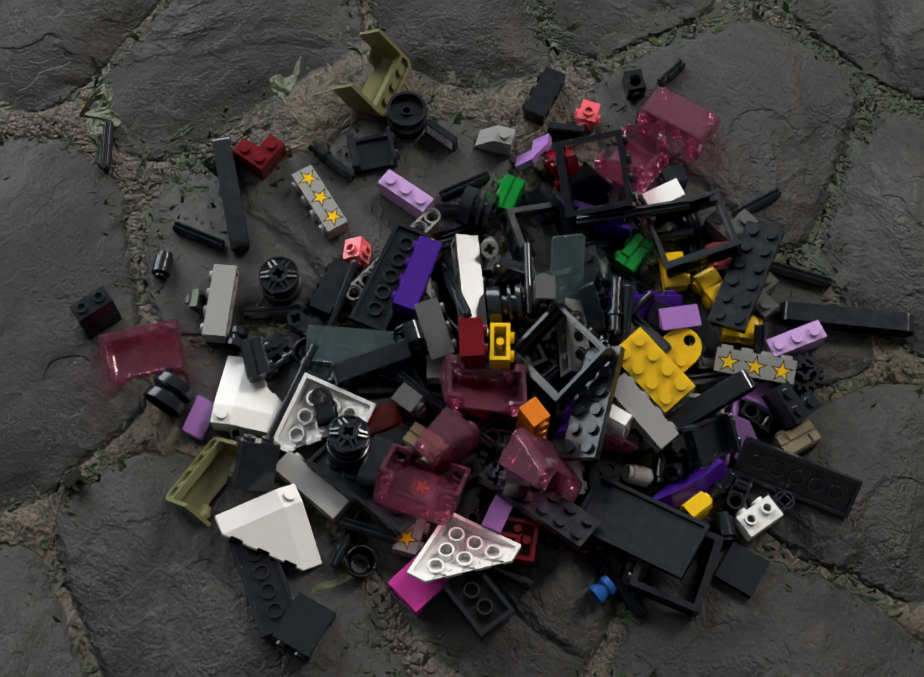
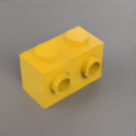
M490 323V369L510 370V362H514V350H510V344H514V332H510V323Z

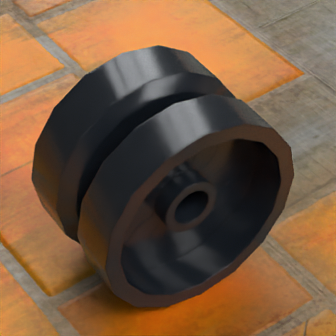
M402 91L393 95L387 103V125L390 127V131L402 139L417 137L424 131L425 122L427 121V105L425 100L419 94L412 91Z
M159 370L153 379L155 385H149L143 396L161 411L180 418L186 410L184 403H190L196 393L191 386L177 376Z

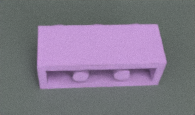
M390 169L378 181V190L381 195L417 219L426 210L434 208V198Z
M819 320L767 339L766 352H771L773 357L781 358V355L790 356L791 353L796 356L798 351L803 353L821 346L827 335Z

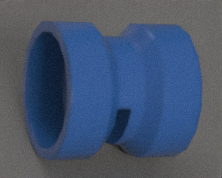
M604 575L599 579V583L591 585L588 591L594 600L601 605L609 595L613 596L617 589L613 582Z

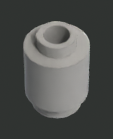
M627 464L622 470V479L628 484L648 487L653 481L652 470L648 467Z

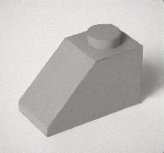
M497 125L480 130L475 148L510 156L515 142L516 129Z

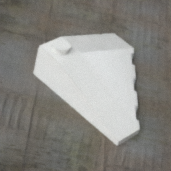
M228 356L215 398L210 423L214 430L230 432L232 428L238 427V430L240 428L244 434L266 436L282 402L275 393L272 394L268 389V384L265 380L255 383L249 382L243 357Z
M305 372L273 437L274 441L281 445V450L293 452L296 450L295 448L306 444L307 446L327 437L328 426L319 428L311 399L312 391L317 387H323L331 392L338 416L354 415L368 423L377 404ZM321 393V396L318 397V399L323 401V398L326 397V395Z
M295 483L275 489L214 517L222 536L228 539L231 536L243 541L242 545L255 551L258 548L270 553L269 557L282 563L285 560L296 564V569L302 572L322 565L305 507Z
M448 510L408 569L407 575L424 583H429L435 579L450 578L473 570L488 569L491 566L502 563L509 564L516 557L521 544Z

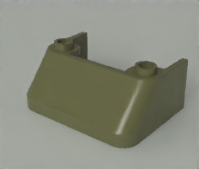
M381 29L360 32L359 36L370 46L367 52V59L373 66L362 92L353 83L334 86L332 91L350 108L376 117L387 116V103L393 95L400 92L410 71L411 63L409 58Z
M220 437L211 439L169 490L165 499L195 522L209 527L211 525L207 520L211 515L209 503L224 486L227 476L234 474L240 444L237 441Z

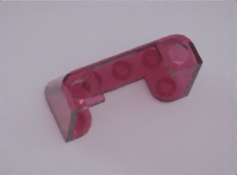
M658 87L638 110L634 126L642 132H650L653 126H655L658 130L672 135L673 138L684 142L683 150L688 157L698 160L719 129L721 120L716 114L669 89Z
M626 122L621 127V130L625 134L627 133V139L629 140V145H626L627 153L630 152L632 164H629L630 171H633L635 176V182L632 183L633 190H636L637 194L641 195L669 161V153H667L669 138L667 137V129ZM602 149L594 159L595 170L602 176L624 187L618 149L609 159H606V150Z
M446 406L415 443V449L430 460L431 465L430 467L424 465L418 458L416 460V467L424 474L435 477L478 450V426L472 421L467 422L463 419L462 414L455 408L450 409Z
M519 428L512 433L511 440L501 453L498 461L499 464L539 488L545 490L547 485L562 494L563 498L572 502L576 500L582 488L581 480L568 462L560 458L561 453L553 442L524 428Z
M393 443L379 468L373 493L374 500L380 505L438 525L445 526L450 524L471 469L451 462L448 476L445 478L409 466L413 449ZM402 451L406 458L399 459L395 452ZM454 471H460V472H462V473H463L462 479L456 478V477L454 476L453 472H454Z

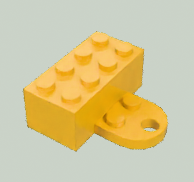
M639 327L619 345L625 349L621 370L634 378L637 383L636 386L641 391H645L649 395L652 404L658 406L663 411V416H666L695 390V384L684 372L699 359L702 351L701 339L691 329H673L663 337L672 346L671 351L665 354L648 334ZM692 336L695 339L694 345H685L684 338Z

